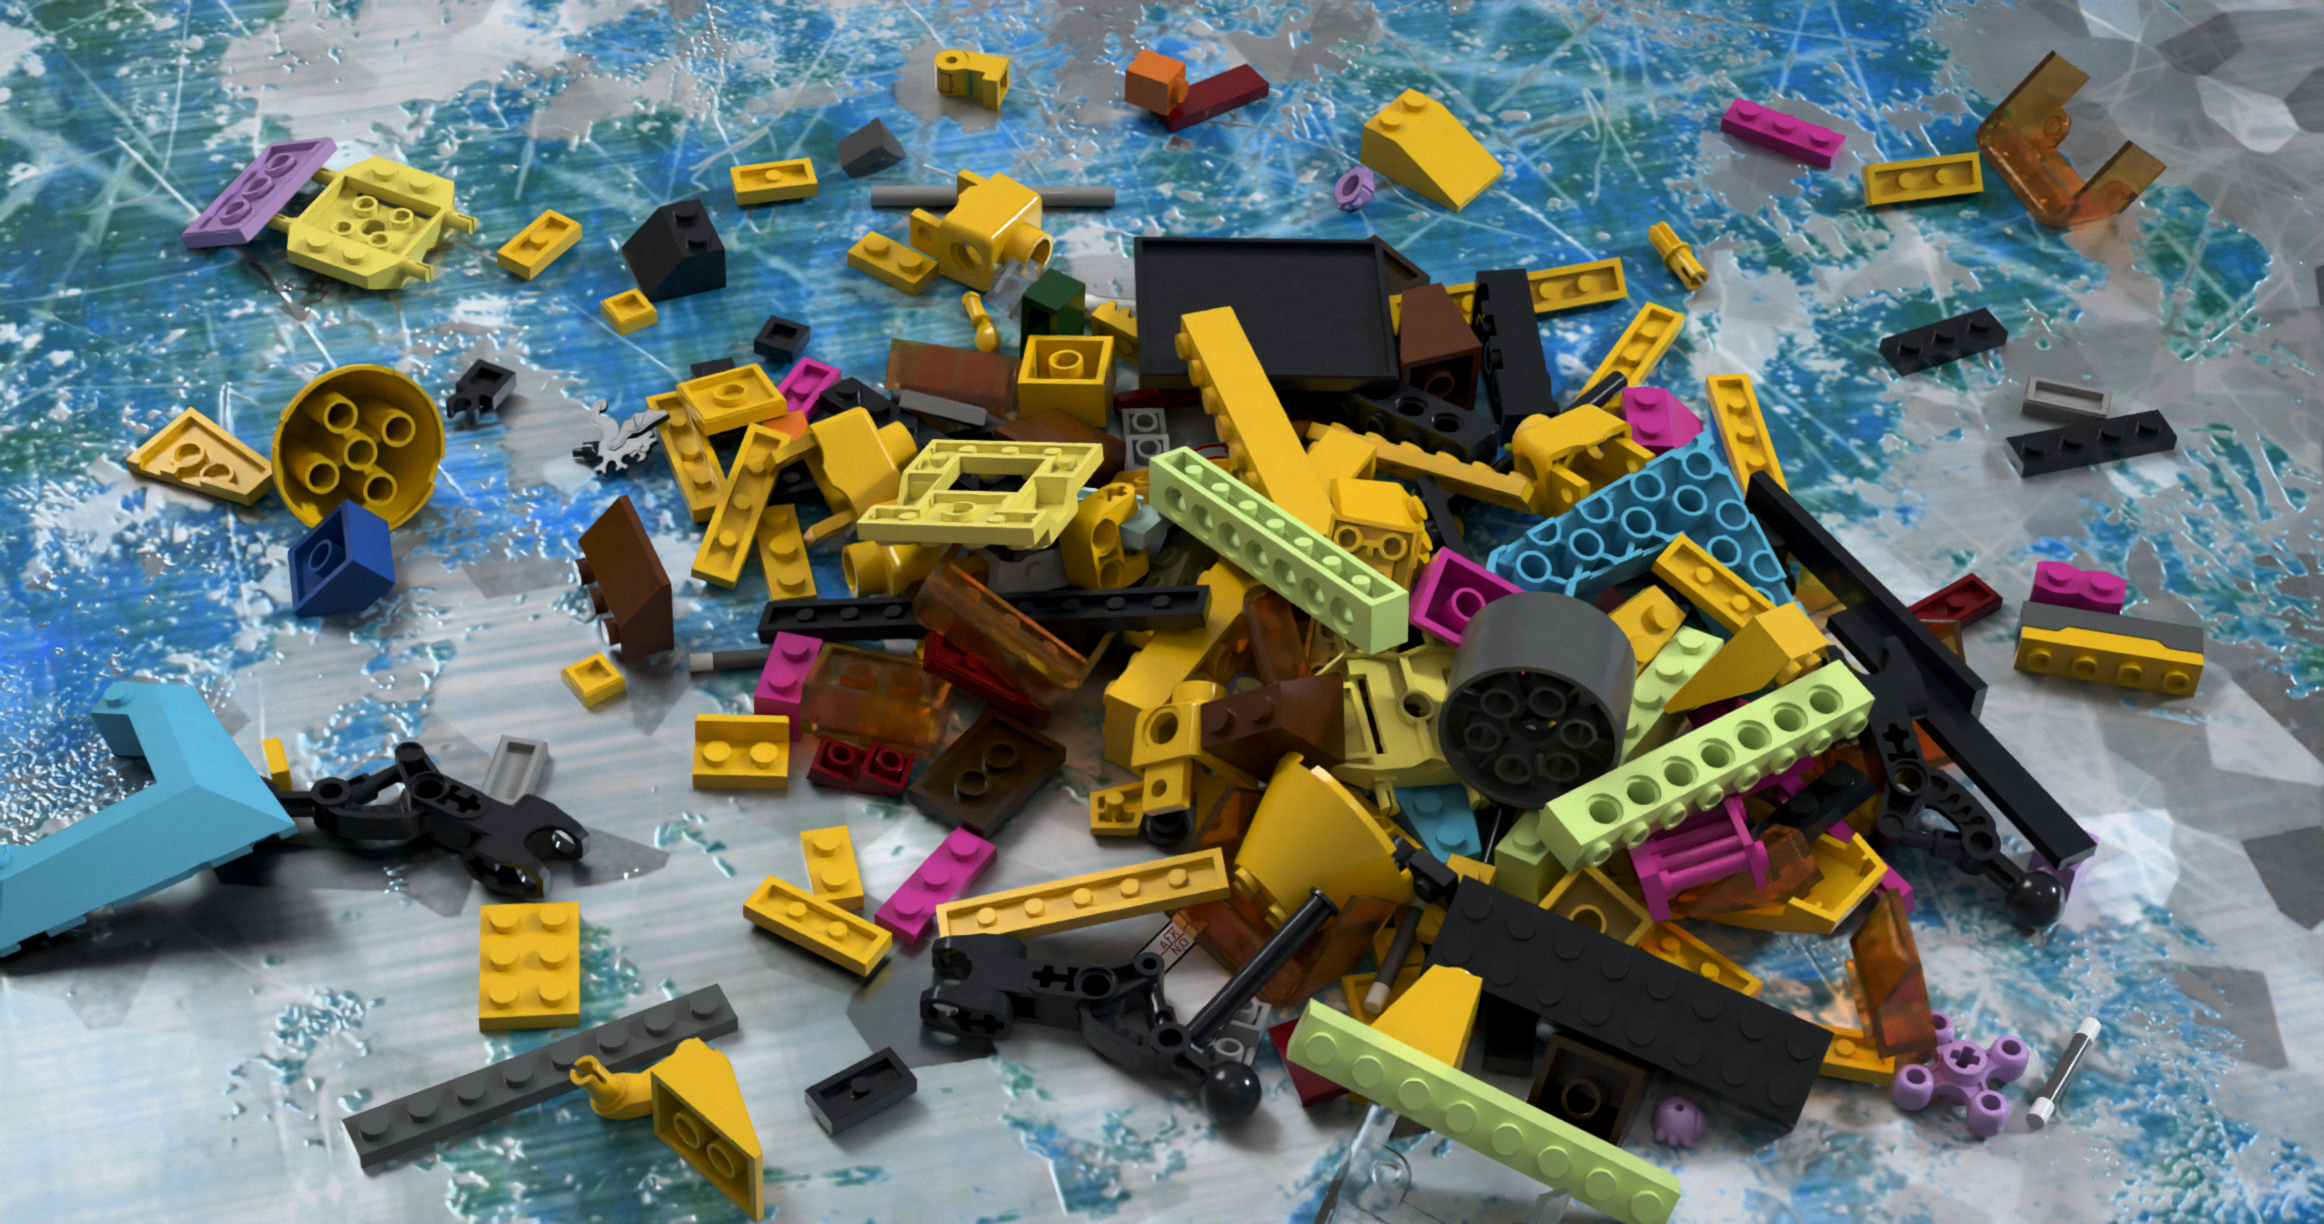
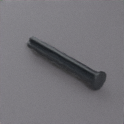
M1312 886L1308 890L1310 896L1185 1026L1191 1033V1043L1201 1050L1205 1049L1331 916L1337 918L1341 914L1337 906L1324 893Z

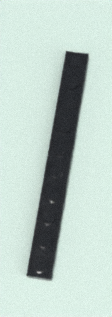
M1210 585L770 601L766 603L757 632L761 644H774L778 631L823 639L825 643H835L838 641L863 640L876 642L891 639L922 640L925 639L933 628L956 638L975 636L1010 637L1013 635L1030 634L1056 635L1059 633L1086 632L1098 634L1114 631L1145 632L1148 630L1170 629L1192 630L1206 628L1213 599Z

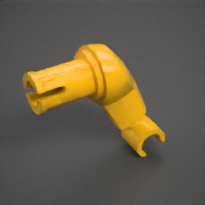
M687 1039L681 1042L675 1049V1052L683 1046H685L690 1041H692L693 1039ZM586 1055L574 1063L585 1074V1077L576 1070L571 1069L570 1079L590 1096L591 1108L598 1115L611 1120L632 1119L653 1114L650 1070L662 1061L641 1073L621 1072L611 1074L600 1064L597 1058L592 1055Z

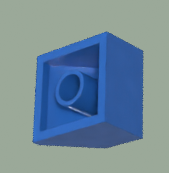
M347 498L287 551L293 613L299 617L366 610L380 597L387 595L393 585L396 584L388 521Z

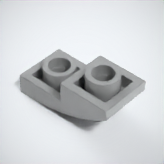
M1133 408L1121 410L1122 439L1126 443V470L1149 468V458L1170 451L1169 434L1166 433L1165 409Z
M1253 998L1203 1050L1202 1055L1215 1064L1220 1061L1235 1060L1253 1068L1271 1013L1272 1004L1256 1001Z

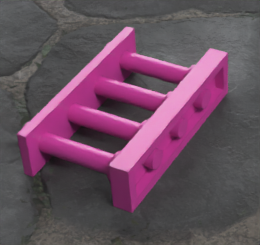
M1739 793L1727 795L1720 801L1721 804L1708 811L1699 810L1686 816L1673 829L1665 830L1662 828L1650 834L1645 841L1635 848L1628 849L1625 847L1628 860L1653 923L1672 917L1667 900L1676 898V892L1743 871H1749L1757 890L1767 888L1762 871L1771 868L1762 840L1753 842L1744 824V821H1748Z

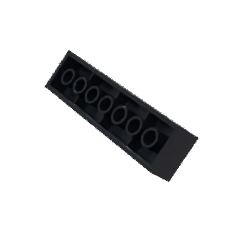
M1465 874L1424 964L1426 972L1434 964L1446 968H1462L1474 976L1483 978L1480 996L1559 1031L1569 1033L1656 1069L1655 1072L1791 1131L1794 1130L1834 1036V1032Z

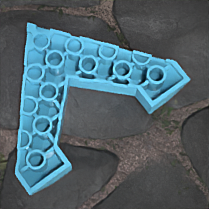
M1708 429L1696 435L1691 442L1679 449L1673 448L1648 462L1640 471L1634 474L1629 473L1574 504L1571 510L1559 517H1551L1528 530L1522 538L1507 546L1504 544L1491 551L1485 566L1486 570L1527 592H1553L1582 600L1610 586L1617 585L1649 571L1664 550L1680 533H1683L1777 607L1794 601L1784 582L1787 576L1754 514H1750L1744 504L1745 497L1728 466L1723 467L1713 449L1715 441ZM1799 600V601H1794V602L1796 603V605H1797V606L1803 611V613L1808 617V615H1807L1805 609L1803 608V606H1802L1800 600ZM1692 602L1713 636L1723 639L1724 645L1735 636ZM1775 683L1761 690L1735 697L1753 702L1781 687L1778 683Z
M121 681L113 682L105 690L102 698L90 712L113 755L146 756L157 783L30 846L0 844V957H5L21 950L20 941L43 931H46L48 936L52 937L87 922L86 913L109 903L116 910L192 878L193 874L212 867L213 869L253 852L252 847L256 843L269 838L271 835H279L281 839H284L299 832L296 824L194 687Z

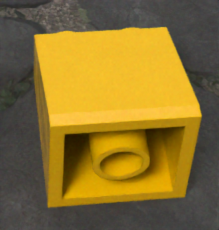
M1434 964L1369 1027L1461 1071L1475 1031L1483 978L1474 976L1462 968H1446ZM1352 1090L1347 1094L1346 1100L1403 1116Z

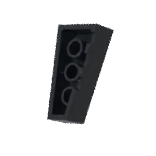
M1526 268L1476 271L1469 326L1482 344L1479 375L1492 420L1500 425V447H1504L1507 443H1512L1517 427L1527 417L1540 413L1553 418L1560 413L1558 402L1553 401L1551 379L1546 369Z

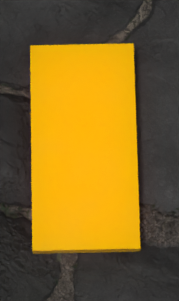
M1331 513L1327 539L1407 590L1410 598L1424 531ZM1312 616L1310 618L1298 679L1314 676L1338 656L1335 642L1333 641V636L1336 632ZM1401 644L1388 650L1400 653ZM1357 679L1365 709L1372 710L1369 705V697L1364 679Z

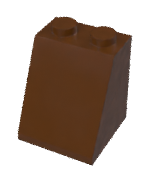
M1441 282L1403 290L1395 348L1399 380L1467 411L1474 410L1482 344Z
M1058 407L1001 424L994 429V441L1102 444L1104 461L1083 487L1100 489L1103 486L1109 485L1119 471H1125V442ZM1013 475L1019 479H1022L1020 475Z
M1333 672L1278 682L1201 704V749L1265 784L1269 783L1279 759L1287 752H1296L1303 755L1304 759L1299 764L1310 771L1317 765L1324 769L1345 763L1343 674Z

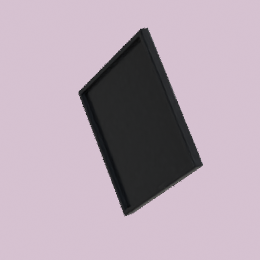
M1134 237L1133 254L1139 389L1200 390L1199 386L1194 387L1191 383L1186 359L1181 360L1176 351L1175 335L1181 333V315L1231 306L1273 390L1398 392L1399 373L1382 240Z

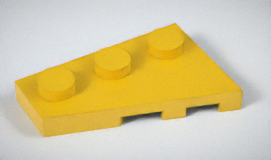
M189 407L125 459L130 472L251 506L275 486L269 460L192 407Z
M1656 585L1643 589L1607 615L1621 628L1630 641L1636 657L1637 679L1671 640L1687 616Z

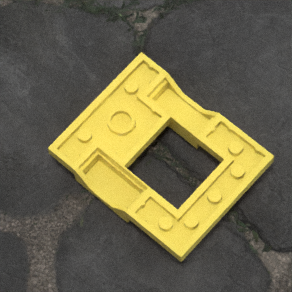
M932 439L902 472L897 505H872L856 522L858 540L875 541L877 545L881 546L895 544L911 545L918 542L922 547H937L944 543H962L963 547L969 549L983 548L989 544L1007 545V548L1011 550H1038L1046 548L1055 541L1079 511L1077 493L1104 461L1102 444ZM962 473L978 474V477L983 479H994L1004 474L1020 475L1022 479L1027 480L1018 492L948 490Z

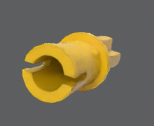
M1660 221L1649 228L1648 232L1650 234L1648 239L1662 255L1663 265L1676 273L1687 290L1695 291L1701 288L1704 284L1697 276H1700L1703 281L1707 282L1709 274L1692 255L1693 250L1690 244L1682 242L1666 222Z

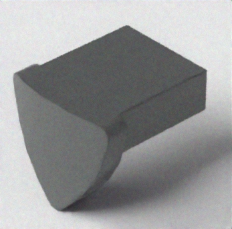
M878 117L837 143L842 169L850 177L855 176L882 158L892 163H898L907 157L896 137Z

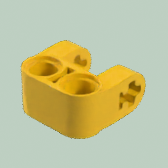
M1123 482L1112 483L1093 492L1078 503L1079 511L1059 534L1058 538L1066 577L1072 586L1082 589L1126 588L1149 572L1150 564L1146 547L1143 550L1122 548L1118 526L1133 517L1139 509L1133 485Z

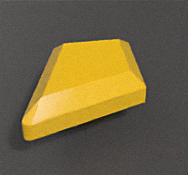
M1144 780L1090 793V835H1138L1145 815L1142 812Z

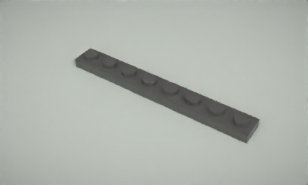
M717 983L341 1120L343 1133L362 1169L580 1089L579 1086L571 1081L570 1071L574 1069L585 1077V1074L574 1065L583 1056H594L611 1074L626 1072L672 1055L677 1046L684 1040L698 1037L705 1043L738 1030V1017Z

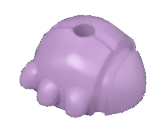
M1356 166L1338 180L1334 189V197L1339 202L1337 205L1338 209H1357L1370 202L1375 187L1373 172L1367 166L1362 168Z
M1671 1096L1664 1100H1656L1653 1103L1654 1112L1651 1118V1128L1654 1133L1653 1138L1656 1141L1666 1142L1671 1147L1683 1145L1689 1148L1692 1146L1693 1141L1701 1140L1707 1133V1118L1701 1108L1695 1107V1103L1690 1099Z

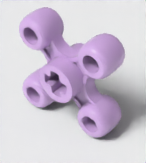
M1930 1010L1923 1013L1916 1022L1913 1041L1921 1053L1933 1056L1936 1064L1930 1068L1917 1064H1909L1902 1067L1896 1074L1893 1082L1892 1096L1894 1101L1905 1110L1916 1111L1924 1108L1932 1097L1938 1095L1950 1105L1966 1106L1967 1123L1974 1133L1983 1137H1992L1999 1134L2007 1123L2009 1105L2002 1094L1988 1089L1986 1081L1992 1078L2004 1082H2012L2019 1079L2025 1072L2029 1060L2027 1045L2021 1039L2008 1035L1996 1039L1991 1047L1984 1051L1979 1045L1971 1041H1956L1954 1037L1955 1025L1946 1013L1938 1010Z

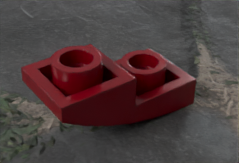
M823 734L806 779L836 789L861 794L902 796L915 757L873 740L868 750L864 751Z
M1300 1018L1267 1028L1270 1044L1285 1068L1288 1084L1302 1108L1304 1109L1312 1105H1325L1336 1097L1350 1093L1349 1089L1286 1059L1288 1041Z

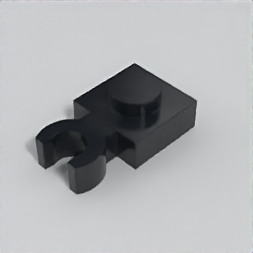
M478 359L456 383V394L450 396L446 402L447 417L452 419L458 412L465 411L466 424L469 426L476 424L481 417L480 409L482 407L495 410L517 385L516 372Z
M1396 835L1391 841L1397 850L1391 854V858L1400 873L1408 868L1414 878L1412 883L1415 894L1425 903L1430 905L1435 903L1448 912L1459 886L1458 874L1421 848L1417 852L1406 839Z

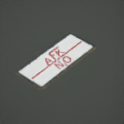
M1183 908L1133 958L1145 952H1153L1160 955L1165 963L1166 975L1214 927V924L1191 910Z

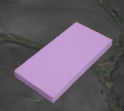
M323 137L271 143L182 233L181 239L187 249L248 243L338 150L332 138Z

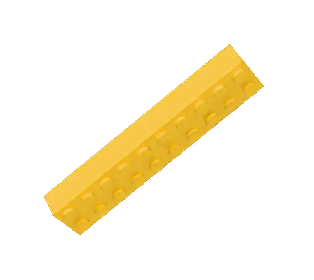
M1330 428L1319 442L1314 441L1308 448L1306 455L1331 503L1330 480L1342 477L1374 481L1377 446ZM1221 554L1211 570H1205L1200 575L1196 584L1210 585L1213 600L1206 628L1154 630L1150 642L1141 652L1137 651L1132 655L1127 669L1119 679H1113L1107 685L1102 698V704L1106 706L1105 722L1101 732L1102 738L1105 739L1104 759L1130 770L1135 721L1138 713L1148 708L1171 704L1172 688L1184 681H1209L1225 686L1239 670L1242 671L1253 657L1252 643L1275 612L1289 601Z

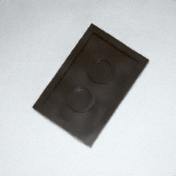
M990 707L907 787V801L955 828L959 826L986 840L1066 761L1067 747Z

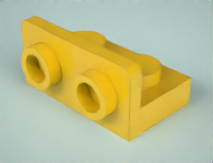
M697 714L695 716L693 787L787 789L790 754L789 717Z

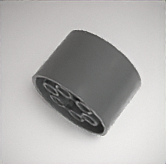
M1544 591L1521 592L1501 597L1482 607L1470 618L1460 635L1438 721L1439 743L1451 768L1466 784L1488 798L1514 807L1543 810L1547 802L1617 769L1622 754L1637 679L1636 657L1630 641L1621 628L1601 610L1568 595ZM1579 689L1583 691V693L1575 695V692ZM1551 721L1556 722L1552 727L1549 728Z

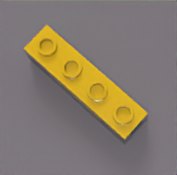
M2023 600L2015 630L2013 669L2194 697L2204 666L2203 628Z

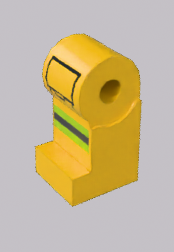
M944 50L935 56V88L939 93L946 96L963 95L981 99L983 107L994 110L999 109L1010 88V61L1008 58L966 50Z

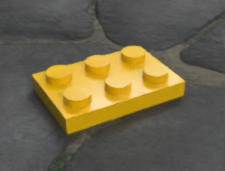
M579 901L481 905L478 1016L480 1031L580 1026Z

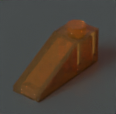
M1775 824L1753 840V842L1762 840L1771 868L1762 871L1767 888L1757 890L1747 870L1680 891L1676 894V898L1667 900L1671 912L1691 918L1783 906L1792 897L1804 900L1810 895L1811 888L1825 878L1801 831Z

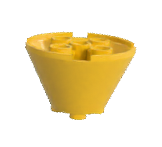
M352 364L338 367L309 382L294 396L288 406L281 411L271 448V468L276 489L291 513L311 529L347 498L388 521L389 531H391L417 513L432 494L436 486L433 481L437 474L441 458L444 459L445 456L444 427L437 407L430 396L421 386L403 373L376 364Z
M1287 752L1279 759L1233 863V875L1236 880L1231 883V887L1236 895L1246 905L1250 906L1255 903L1267 916L1263 919V922L1272 934L1310 896L1308 890L1312 886L1324 893L1341 913L1337 918L1331 916L1317 932L1408 905L1417 896L1413 890L1412 882L1414 878L1408 868L1400 873L1390 857L1397 849L1386 833L1351 793L1319 765L1310 771L1299 764L1304 759L1303 755L1296 752Z

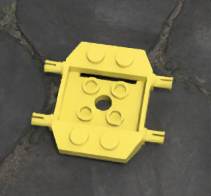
M375 155L348 166L343 171H334L321 166L311 179L313 182L327 185L325 190L298 218H290L276 213L266 224L269 229L287 234L288 262L366 289H401L411 277L427 283L430 282L434 276L435 268L433 265L422 263L424 255L438 248L455 229L472 235L476 231L478 220L476 217H471L455 210L454 181ZM375 198L404 208L393 209L381 205L377 202ZM411 210L428 215L430 217L428 220L414 216Z
M1423 630L1421 635L1425 645L1401 653L1387 650L1384 653L1371 656L1361 649H1356L1354 644L1336 633L1333 636V641L1335 642L1338 656L1314 675L1333 672L1343 674L1345 763L1328 767L1329 774L1336 779L1375 792L1379 813L1383 817H1386L1387 813L1389 816H1393L1400 811L1394 788L1461 783L1465 786L1471 809L1476 810L1478 806L1480 810L1490 804L1488 797L1470 787L1455 773L1442 752L1438 737V721L1456 648L1447 643L1444 644L1443 641ZM1357 679H1364L1369 697V705L1373 711L1380 737L1379 742L1384 754H1377ZM1415 704L1424 711L1426 716L1414 717L1405 710L1404 705Z

